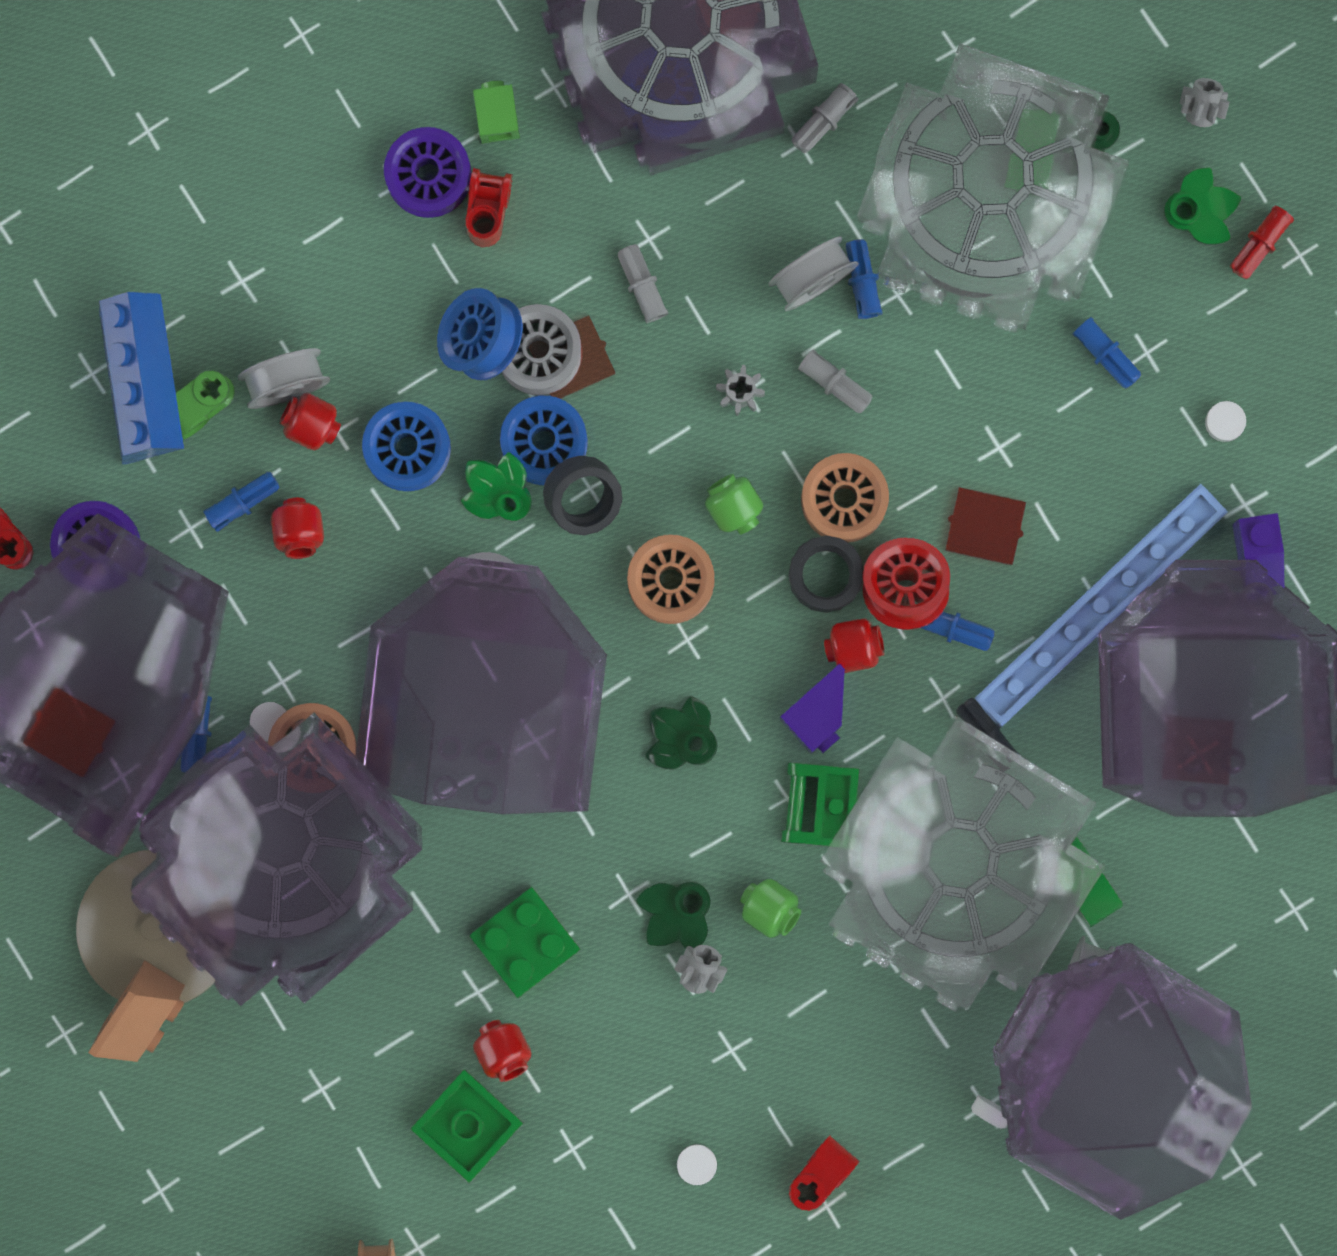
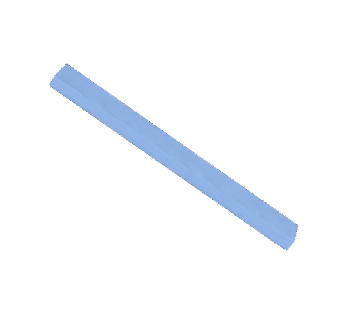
M1202 484L1195 488L974 698L995 725L1000 723L1003 726L1228 513Z

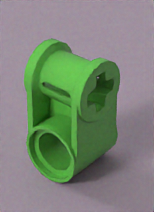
M205 371L184 388L176 391L183 440L197 433L211 418L233 401L235 387L227 376L216 371ZM211 382L220 385L218 387V392L220 393L218 398L208 395L211 392L208 386Z

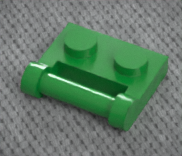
M788 763L787 775L791 776L787 824L786 830H782L781 842L853 848L859 769ZM806 777L818 778L814 832H802Z

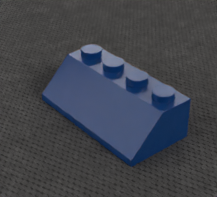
M125 292L100 300L99 316L122 464H130L184 449L161 294Z

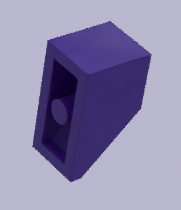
M1278 513L1238 519L1232 524L1244 601L1284 596V547Z
M840 664L780 716L783 724L810 754L817 748L824 753L840 739L836 731L842 726L845 669Z

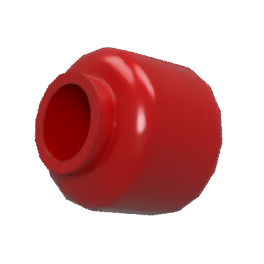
M308 392L303 393L298 398L295 396L291 397L279 424L284 426L283 433L287 439L312 451L318 450L324 442L331 445L341 427V423L335 421L337 416L336 407Z
M304 498L286 499L282 503L283 506L278 507L271 515L274 546L291 559L310 557L316 553V549L324 542L321 511L316 505L306 503Z
M867 618L833 625L830 633L831 638L824 640L828 662H836V665L840 664L845 669V673L873 668L878 664L879 657L885 654L880 627L878 625L873 626Z
M494 1020L479 1029L481 1035L474 1042L473 1051L487 1077L499 1078L500 1082H507L520 1076L528 1069L527 1063L531 1059L532 1052L518 1025L514 1023L502 1024L500 1020Z

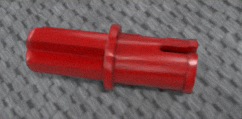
M1273 206L1271 212L1258 229L1248 234L1249 241L1230 264L1232 271L1241 278L1248 279L1268 253L1272 254L1276 250L1274 247L1275 243L1287 227L1293 223L1294 218L1281 207Z

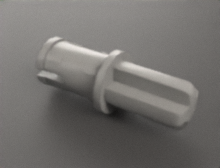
M840 83L819 107L815 106L812 109L813 116L792 137L791 141L794 146L801 152L807 153L828 130L835 131L838 127L837 123L842 116L858 102L857 95L848 86Z
M636 244L630 245L620 250L618 258L630 284L628 291L629 293H634L644 315L645 322L651 323L668 315V310L665 308L655 285L657 277L651 276L639 246Z
M814 349L807 354L798 368L799 371L804 372L825 388L824 393L826 395L832 393L857 413H862L872 400V395L845 375L846 370L844 368L839 370L820 356Z

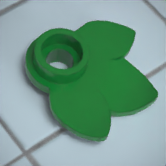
M1200 168L1191 171L1184 177L1180 191L1171 195L1164 207V216L1170 226L1177 230H1188L1193 238L1200 243L1209 245L1222 244L1231 238L1229 230L1223 221L1236 210L1241 202V196L1227 188L1213 186L1212 169ZM1180 205L1187 206L1190 210V216L1187 218L1180 217L1176 211L1177 207Z
M507 452L499 461L498 466L481 460H469L466 463V480L472 491L467 493L461 499V502L470 513L483 519H491L500 515L502 518L510 521L520 520L529 513L532 500L529 490L525 487L526 469L512 453ZM507 497L515 501L516 508L511 507L507 503Z

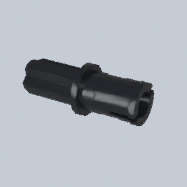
M969 698L958 706L956 714L977 739L975 744L977 746L982 745L999 768L1006 770L1014 764V761L1016 762L1022 757L999 730L1002 727L1000 723L995 725L974 698Z

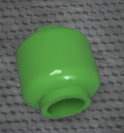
M729 474L716 481L707 489L709 495L705 500V506L721 531L732 532L737 530L739 535L759 524L757 516L763 510V501L749 479Z
M765 879L758 885L751 883L740 899V902L744 905L742 910L744 922L769 938L780 934L786 936L794 928L801 915V909L798 908L799 900L797 895L773 879Z

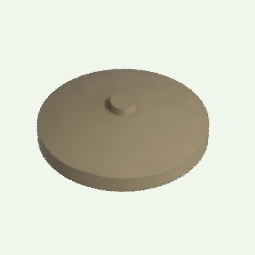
M153 849L128 854L103 869L89 885L83 896L76 923V937L80 956L95 982L118 1000L145 960L184 984L185 987L179 999L185 1003L202 995L219 979L231 959L237 930L233 929L235 927L233 903L227 892L222 898L210 904L206 910L195 897L187 883L178 852ZM198 861L204 879L210 888L215 891L222 882L207 866Z

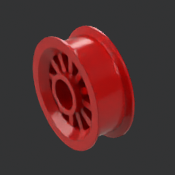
M897 538L883 543L868 557L863 570V599L869 612L881 623L903 630L921 628L936 620L948 603L950 569L943 554L933 545L915 538ZM903 580H909L915 583V585L903 587L898 583Z

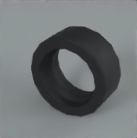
M583 455L568 458L555 466L546 478L543 489L544 505L558 526L570 534L583 536L598 533L610 525L618 515L623 500L621 485L607 465L595 457ZM587 476L600 479L604 485V491L601 500L594 508L578 515L569 514L563 509L561 505L563 493L571 483Z
M831 536L812 538L801 545L791 559L788 575L791 591L800 603L811 610L824 613L841 610L854 600L862 587L863 565L861 557L852 545L841 538ZM823 551L834 552L841 556L847 563L850 573L848 584L844 590L836 596L827 598L817 596L809 591L802 575L807 560L814 554Z

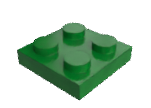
M533 887L529 888L469 935L517 998H520L581 950Z
M464 1069L413 1125L411 1130L470 1183L524 1122Z

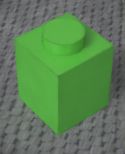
M489 81L481 84V89L473 90L481 143L519 139L520 133L512 84L504 85L503 81Z

